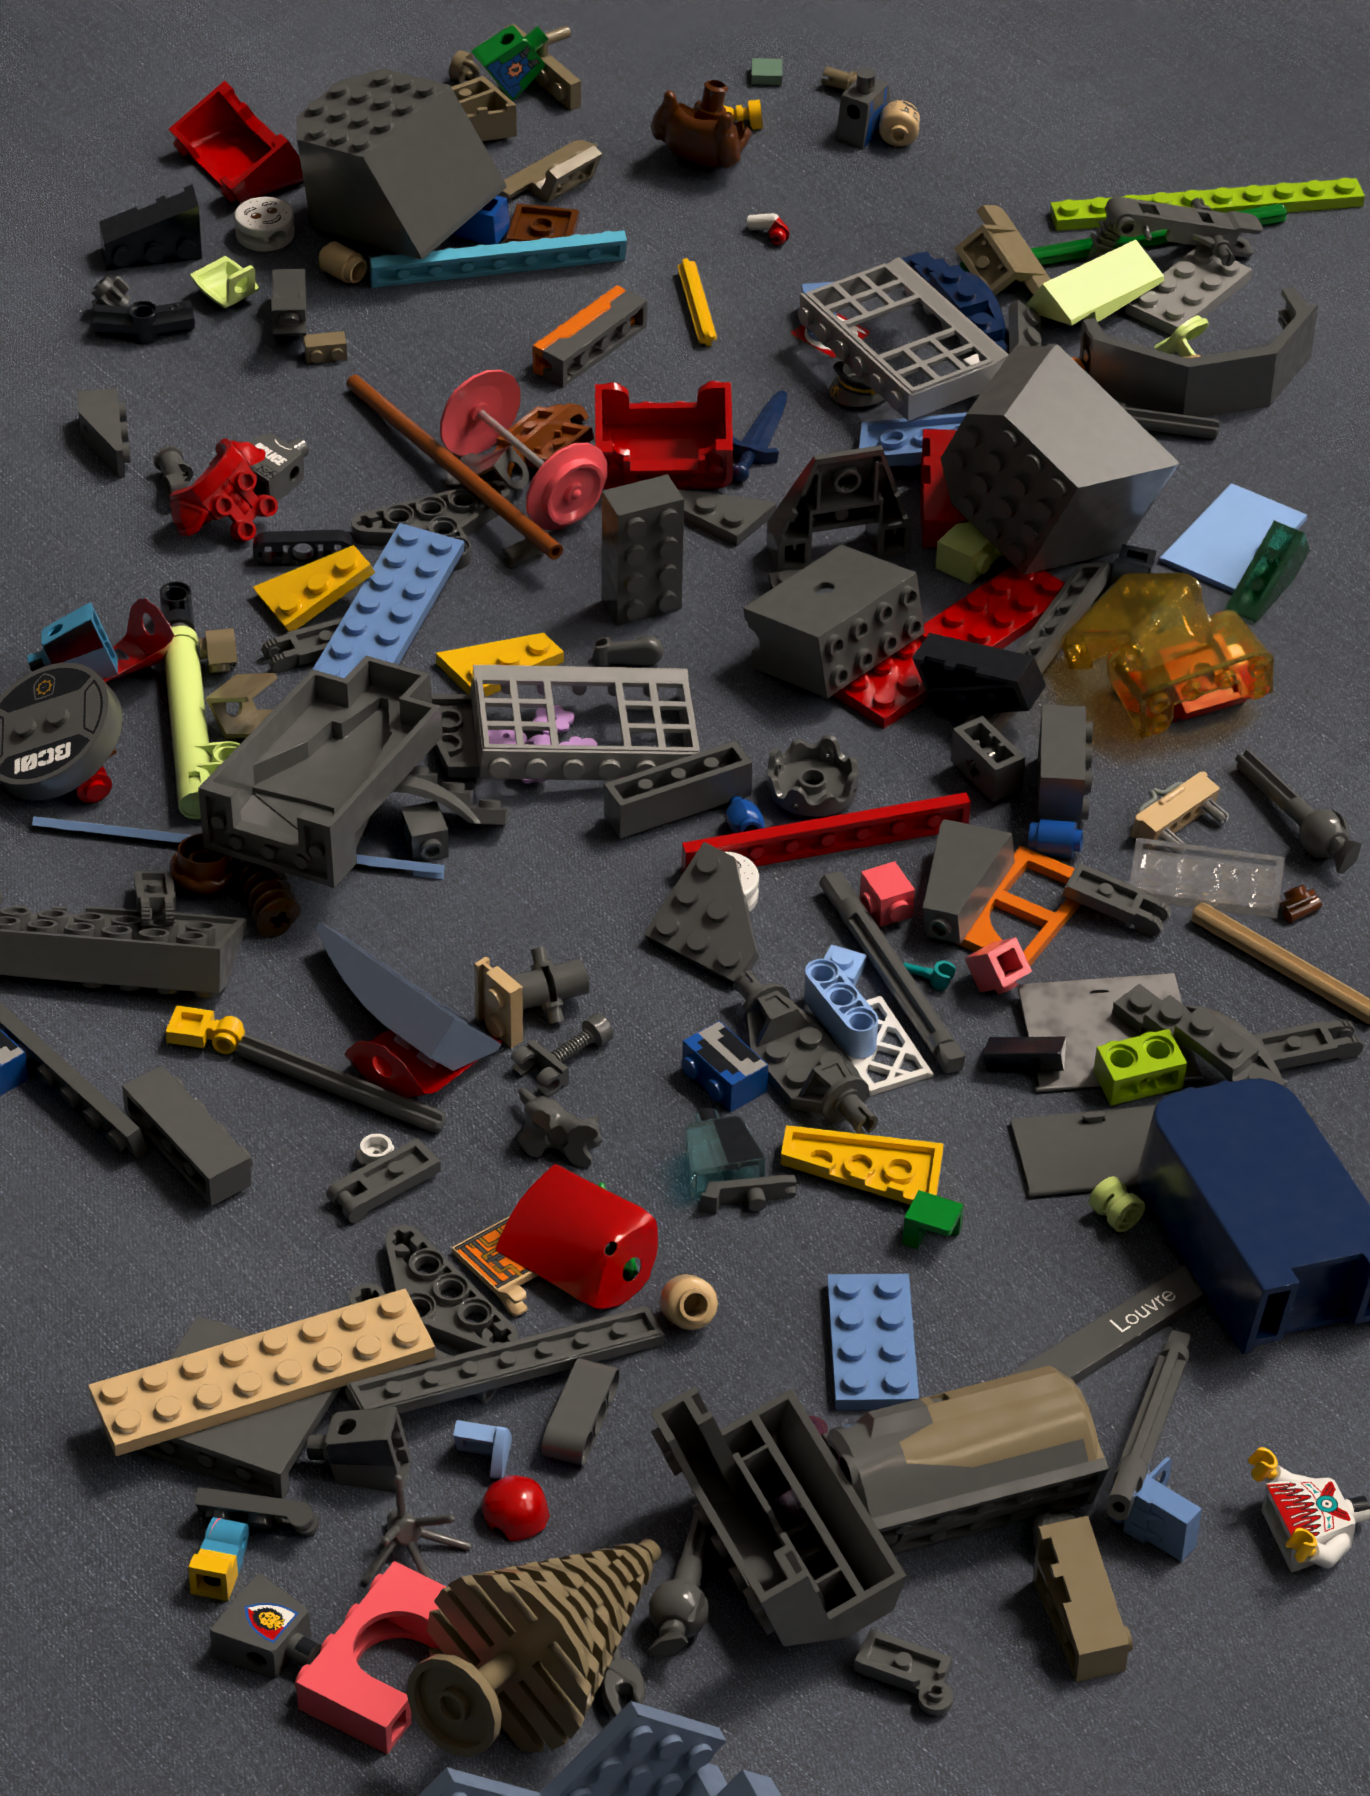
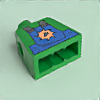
M510 25L474 48L471 52L508 97L514 101L544 68V61L535 51L543 46L549 38L538 25L524 37L514 25Z

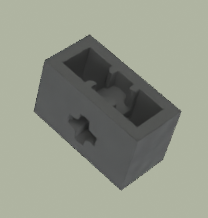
M983 716L953 728L951 762L988 799L994 803L1023 790L1025 756Z

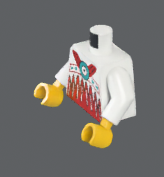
M1258 1448L1248 1458V1463L1255 1466L1251 1470L1252 1478L1257 1482L1263 1480L1267 1482L1265 1484L1261 1511L1290 1571H1299L1314 1564L1327 1569L1333 1567L1352 1547L1355 1523L1370 1520V1505L1367 1498L1363 1495L1344 1500L1335 1480L1331 1478L1315 1479L1290 1473L1278 1465L1276 1456L1267 1448Z

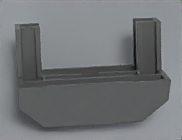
M695 1386L650 1411L657 1425V1428L651 1431L674 1476L680 1473L684 1475L698 1501L697 1504L692 1506L696 1516L704 1529L710 1525L714 1528L716 1534L711 1536L710 1539L722 1560L729 1556L732 1559L734 1566L728 1570L740 1592H744L751 1611L758 1623L761 1624L766 1635L774 1632L783 1646L849 1637L894 1611L907 1575L793 1389L788 1390L722 1429H719L713 1415L707 1410ZM789 1491L805 1519L783 1531L768 1503Z

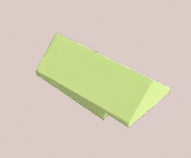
M1134 240L1043 283L1025 306L1032 307L1040 316L1071 326L1082 319L1096 318L1097 322L1164 282V275L1137 240Z

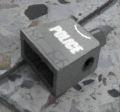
M267 433L248 441L266 452L263 461L249 466L257 476V483L252 491L257 496H272L279 502L303 481V458L309 454V448L301 438H296L287 443L276 435Z

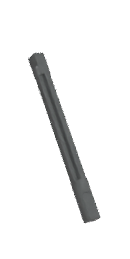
M842 872L824 874L819 882L821 889L851 931L945 1074L962 1070L966 1057Z
M1171 1330L1167 1343L1161 1349L1113 1477L1114 1485L1109 1496L1107 1514L1111 1518L1116 1520L1128 1519L1136 1494L1143 1486L1190 1357L1189 1346L1192 1334Z

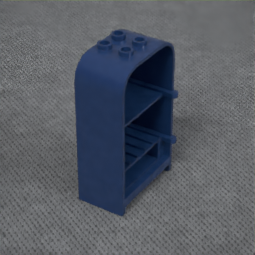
M1262 1078L1243 1079L1233 1082L1221 1081L1216 1085L1196 1089L1189 1087L1163 1097L1154 1108L1136 1181L1140 1192L1167 1233L1168 1243L1179 1252L1209 1300L1208 1307L1212 1313H1217L1242 1354L1251 1353L1253 1346L1280 1341L1283 1339L1284 1334L1348 1320H1352L1354 1325L1369 1322L1370 1205L1300 1100L1283 1085Z

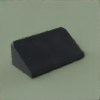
M1066 1036L989 1037L984 1050L986 1070L1064 1071L1067 1038Z

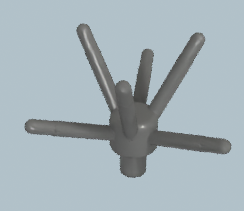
M399 1474L394 1476L397 1510L391 1511L387 1516L388 1532L382 1538V1544L385 1546L362 1578L364 1585H368L397 1544L407 1547L419 1573L432 1579L430 1572L415 1544L420 1537L463 1550L471 1549L469 1542L422 1528L453 1523L455 1521L453 1515L415 1518L412 1514L406 1512L403 1479Z

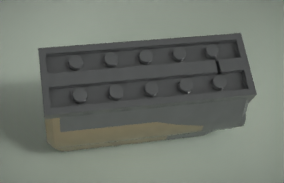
M1051 1366L869 1411L854 1423L832 1428L829 1432L821 1434V1437L894 1555L1030 1520L1041 1513L1049 1512L1052 1514L1093 1503L1109 1470L1098 1442L1089 1407L1081 1390L1072 1379Z

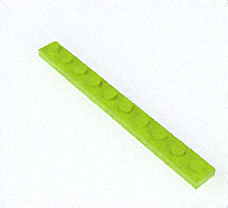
M1340 178L1338 180H1311L1301 183L1283 182L1276 185H1249L1238 188L1220 187L1200 191L1158 192L1149 195H1126L1124 198L1192 208L1191 202L1193 199L1199 198L1200 200L1202 198L1205 205L1209 206L1212 211L1223 213L1281 203L1287 209V213L1363 207L1365 195L1357 178ZM1096 197L1086 200L1068 199L1060 202H1051L1050 215L1056 231L1100 228L1098 222L1106 220L1105 206L1110 198Z

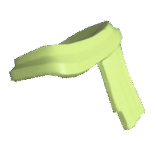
M1199 315L1195 316L1178 327L1169 338L1156 344L1154 348L1155 350L1173 355L1177 352L1180 357L1196 355L1187 341L1202 334L1208 328L1209 322L1206 318H1201Z

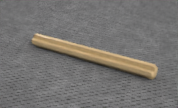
M1199 903L1193 909L1191 920L1197 925L1370 1025V998L1208 904Z

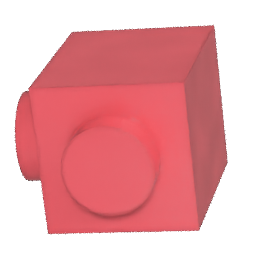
M895 861L861 871L860 900L879 927L913 917L915 889Z
M1016 937L992 942L964 958L980 993L995 990L997 994L1007 992L1018 985L1016 980L1032 972Z

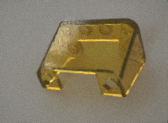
M1132 573L1122 575L1063 635L1062 647L1069 669L1093 668V660L1120 649L1126 671H1147L1215 641L1212 632V621L1206 612L1202 599V587L1196 578L1187 573ZM1130 644L1136 650L1138 657L1137 660L1131 653Z
M1232 610L1222 611L1123 645L1115 649L1107 658V677L1140 738L1166 731L1174 718V705L1185 701H1194L1202 695L1219 689L1225 690L1237 684L1241 697L1252 700L1261 699L1273 692L1274 657L1241 617Z

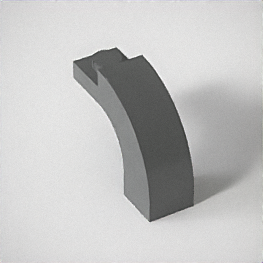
M273 269V298H271L273 336L301 337L307 335L305 269Z

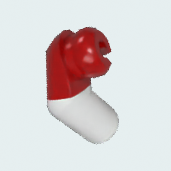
M777 214L748 216V229L750 231L767 230L769 237L773 238L771 240L772 244L779 246L789 239V228Z

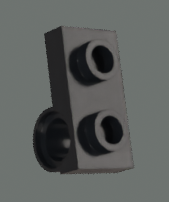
M1122 544L1119 558H1116L1108 598L1143 604L1144 592L1151 577L1156 551Z

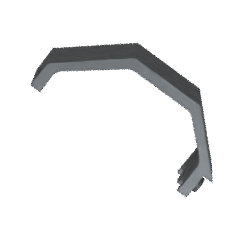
M1295 287L1284 288L1281 291V295L1286 301V307L1283 310H1279L1280 317H1278V322L1283 330L1271 344L1264 347L1195 358H1184L1111 338L1102 331L1096 318L1085 319L1082 323L1079 358L1085 367V371L1113 399L1142 409L1207 417L1269 407L1311 358L1318 304L1307 306L1306 301L1301 299Z

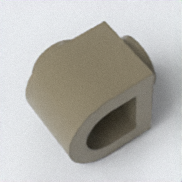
M234 628L206 630L205 638H198L200 660L207 659L209 673L230 672V665H237Z

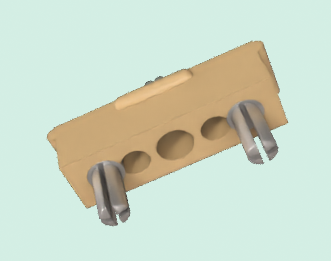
M1199 772L1186 782L1174 783L1165 790L1154 788L1149 792L1152 799L1139 808L1130 836L1139 839L1150 850L1164 842L1176 853L1182 852L1186 844L1174 833L1205 812L1220 824L1228 819L1229 814L1216 804L1220 787L1207 777L1206 772ZM1157 795L1164 796L1157 801Z

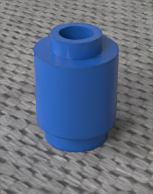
M1040 819V822H1031L1028 849L1047 857L1070 859L1074 858L1075 852L1082 851L1083 830L1077 829L1076 822Z

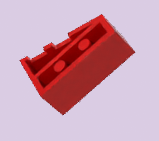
M923 429L920 468L922 547L937 548V541L956 524L969 522L951 504L940 459L957 430Z

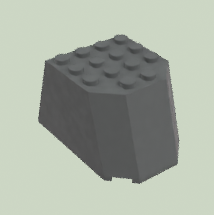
M383 68L332 84L327 92L310 102L307 108L297 115V143L312 229L422 260L507 187L454 91L448 84Z
M1019 343L1014 347L967 412L940 458L951 504L1023 575L1120 552L1122 544L1126 545L1179 464L1151 434L1058 344L1028 346V343Z

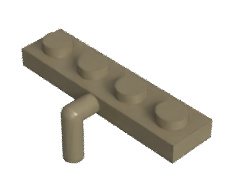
M511 24L516 27L523 37L527 35L517 25ZM564 26L545 33L549 40L535 51L544 61L545 66L534 79L571 111L581 107V81L548 53V45L571 37L569 27Z

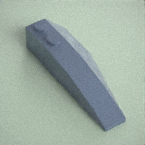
M321 922L316 926L317 933L328 956L347 986L383 1025L396 1033L393 1041L410 1052H413L415 1048L418 1049L419 1052L416 1057L434 1069H436L438 1064H441L454 1071L498 1051L502 1045L445 1004H441L432 998L428 992L403 978V975L377 960L378 958L344 935Z

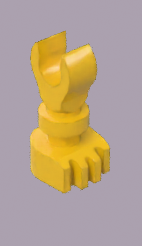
M760 99L747 101L748 107L743 108L742 105H736L735 109L724 106L726 112L732 113L733 123L741 120L744 123V120L749 119L753 130L763 129Z

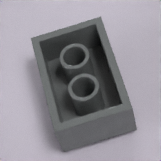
M1042 704L1037 756L1036 822H1040V819L1076 822L1077 829L1080 830L1081 820H1088L1089 798L1083 797L1091 793L1092 771H1089V768L1092 765L1093 747L1086 746V743H1092L1093 722L1086 721L1085 706Z

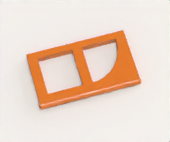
M1020 846L1014 853L1015 863L962 943L955 944L976 952L992 942L1001 941L1002 939L995 932L990 921V914L994 907L1043 927L1023 951L1029 966H1031L1081 904L1067 898L1060 908L1053 912L1008 893V890L1027 868L1064 884H1067L1075 869L1024 846Z

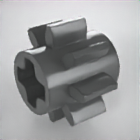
M108 275L104 276L90 292L95 297L91 302L94 307L95 304L125 307L131 300V297L126 294L130 289L129 285L118 275L114 280Z

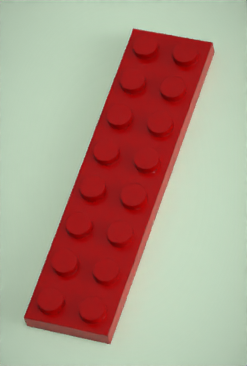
M1012 565L924 623L925 633L833 694V696L885 729L929 699L912 659L929 633L1003 649L1032 630L1065 583L1044 570L1023 575Z

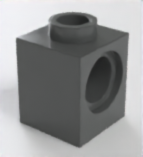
M432 801L401 807V834L411 860L425 862L449 857L448 828L438 803Z

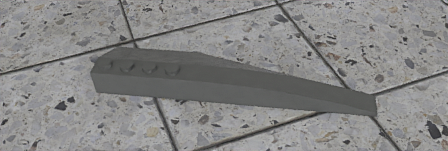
M28 906L5 907L0 910V975L81 982V985L87 988L103 987L104 984L119 985L118 988L124 991H137L142 987L156 988V992L161 994H175L179 990L193 991V994L198 997H213L220 993L229 982L246 929L247 918L174 913V926H165L163 915H152L150 926H141L140 911L136 909L86 906L85 913L70 914L67 913V906H51V909L42 910L38 913H31Z

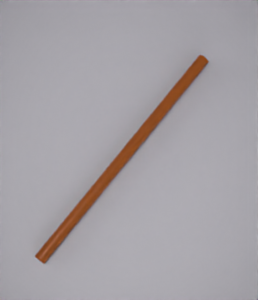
M355 374L348 378L346 386L349 390L546 556L555 560L562 555V545L360 376Z

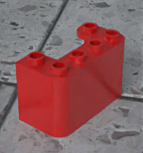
M709 381L698 389L697 402L675 401L673 403H653L650 401L629 403L628 389L619 383L595 384V446L602 450L607 460V479L604 489H611L667 474L677 489H717L728 486L733 479L731 382Z

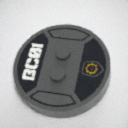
M77 663L48 665L25 675L0 696V785L6 792L17 798L30 801L47 800L64 795L89 780L110 757L121 733L122 708L115 693L94 670Z

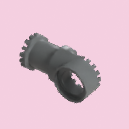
M172 444L169 447L165 445L164 449L160 447V452H156V456H153L154 466L163 472L164 489L169 503L171 502L169 495L173 491L186 488V485L193 478V470L189 464L183 461L181 449L176 448Z

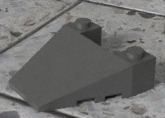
M882 446L814 455L767 521L766 549L776 572L804 569L811 564L812 533L865 524V534L876 558L910 553L912 526Z

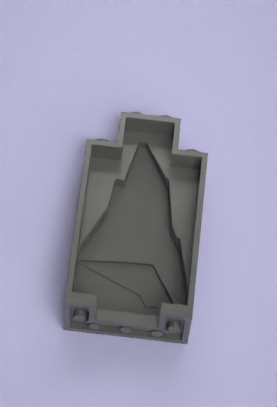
M365 656L345 678L312 669L198 787L204 848L335 888L357 864L356 847L370 816L443 737L441 706L432 704L430 673L370 656Z

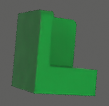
M918 1190L904 1217L902 1245L918 1249L927 1230L944 1236H950L951 1234L958 1236L962 1230L964 1204Z

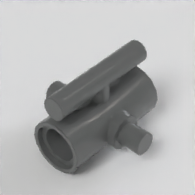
M545 946L531 949L534 963L530 965L531 970L510 975L522 986L523 1010L541 1006L542 1010H546L549 1024L564 1021L561 1006L564 1005L563 1000L589 993V979L584 963L581 959H575L554 965L553 960H548Z

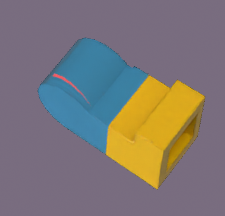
M215 1517L211 1519L198 1554L193 1555L188 1566L191 1594L224 1601L229 1600L243 1564L242 1559L249 1538L248 1524ZM204 1577L220 1578L221 1585H209L204 1581Z

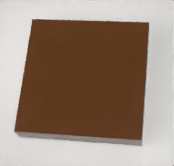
M518 203L515 207L505 243L575 235L579 221V210Z

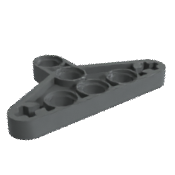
M486 481V483L511 503L510 487L503 481ZM466 487L356 514L351 520V533L353 540L359 544L386 546L399 523L434 533L443 530L450 531L451 533L441 535L464 541V553L454 568L462 569L471 562V544L467 537L497 517L498 514ZM465 502L470 503L471 505L458 506L456 504ZM433 510L438 511L439 513L425 514L423 512ZM401 518L407 521L393 522L391 520Z
M398 1225L392 1227L385 1236L386 1258L393 1290L395 1292L406 1288L414 1306L422 1307L429 1311L428 1314L420 1318L432 1340L463 1352H470L519 1339L516 1328L416 1228L409 1225ZM408 1245H410V1247H411V1254H412L411 1257H410V1250L406 1247V1246H408ZM424 1264H431L436 1266L438 1270L431 1274H423L417 1271V1268ZM454 1288L461 1291L462 1294L456 1298H446L441 1295V1292ZM471 1313H480L486 1316V1319L480 1323H471L465 1317ZM493 1337H494L498 1342H495V1343L493 1344Z

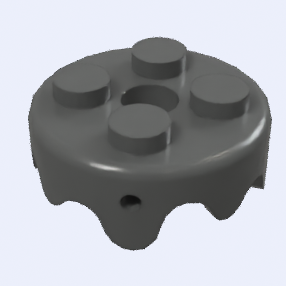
M824 735L820 742L816 744H809L801 739H796L783 754L776 748L771 750L768 761L767 788L774 802L784 810L799 817L829 816L842 811L855 799L859 783L857 759L855 756L846 758L843 755L836 737ZM813 781L817 785H810L805 782Z

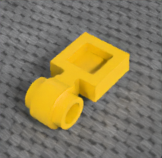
M176 1006L165 1033L167 1043L204 1048L207 1040L211 1039L216 1051L222 1054H230L237 1050L239 1042L245 1035L243 1023L236 1017L226 1016L221 1020L216 1019L215 1021L214 1011Z

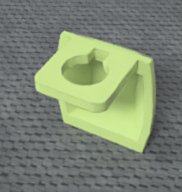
M227 256L190 274L197 287L224 309L242 301L259 290V286L255 282V268L251 265L242 268Z

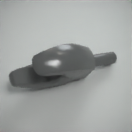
M619 1645L612 1656L613 1659L607 1671L603 1675L604 1678L599 1688L602 1704L612 1719L621 1711L619 1695H629L633 1702L643 1704L646 1694L645 1682L641 1672L631 1660L621 1658Z

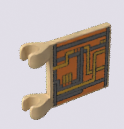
M507 1217L453 1246L452 1254L500 1298L507 1311L516 1317L528 1310L527 1305L522 1302L527 1298L526 1291L520 1285L538 1275L495 1251L509 1219Z

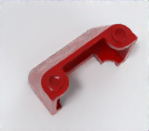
M225 80L168 129L176 139L172 142L176 150L183 157L189 154L221 186L219 188L220 192L230 203L236 200L239 204H242L249 199L261 197L303 181L300 156L289 140L281 133L276 136L253 114L245 102L241 103L234 93L235 90Z

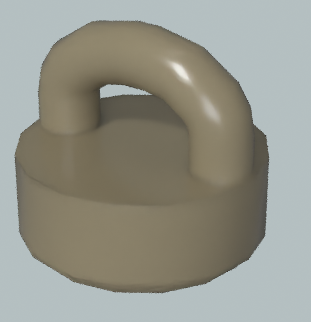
M464 50L456 52L449 66V76L451 79L463 82L466 78L472 80L480 76V70L473 62V55Z

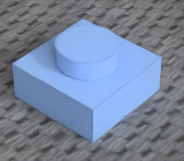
M831 945L824 959L836 963L851 983L856 986L866 967L867 955Z

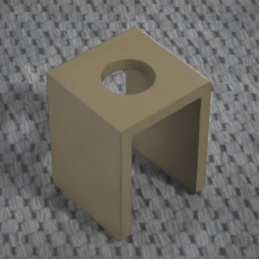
M275 673L236 674L205 698L225 739L247 738L274 710H257L252 698L277 679ZM238 702V713L231 717L226 711V703Z

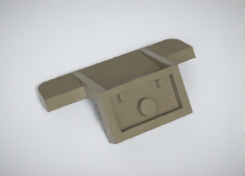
M584 140L573 141L504 179L507 187L498 196L506 197L509 200L528 190L543 200L550 202L593 178L602 153L597 149L598 145Z
M982 205L976 212L985 224L954 247L955 251L970 273L983 280L994 296L1015 280L1025 282L1034 295L1043 283L1051 280L1006 212L997 205Z

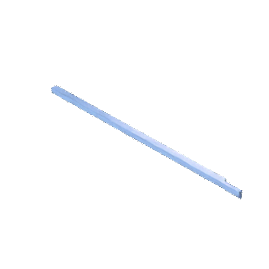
M34 816L32 821L34 826L181 843L183 839L191 836L189 834ZM356 854L357 864L413 870V876L435 879H443L445 865Z

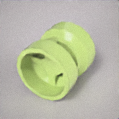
M1115 1176L1101 1181L1089 1197L1090 1207L1097 1214L1107 1216L1108 1224L1117 1232H1125L1132 1228L1145 1211L1144 1201L1136 1194L1128 1193L1126 1185Z

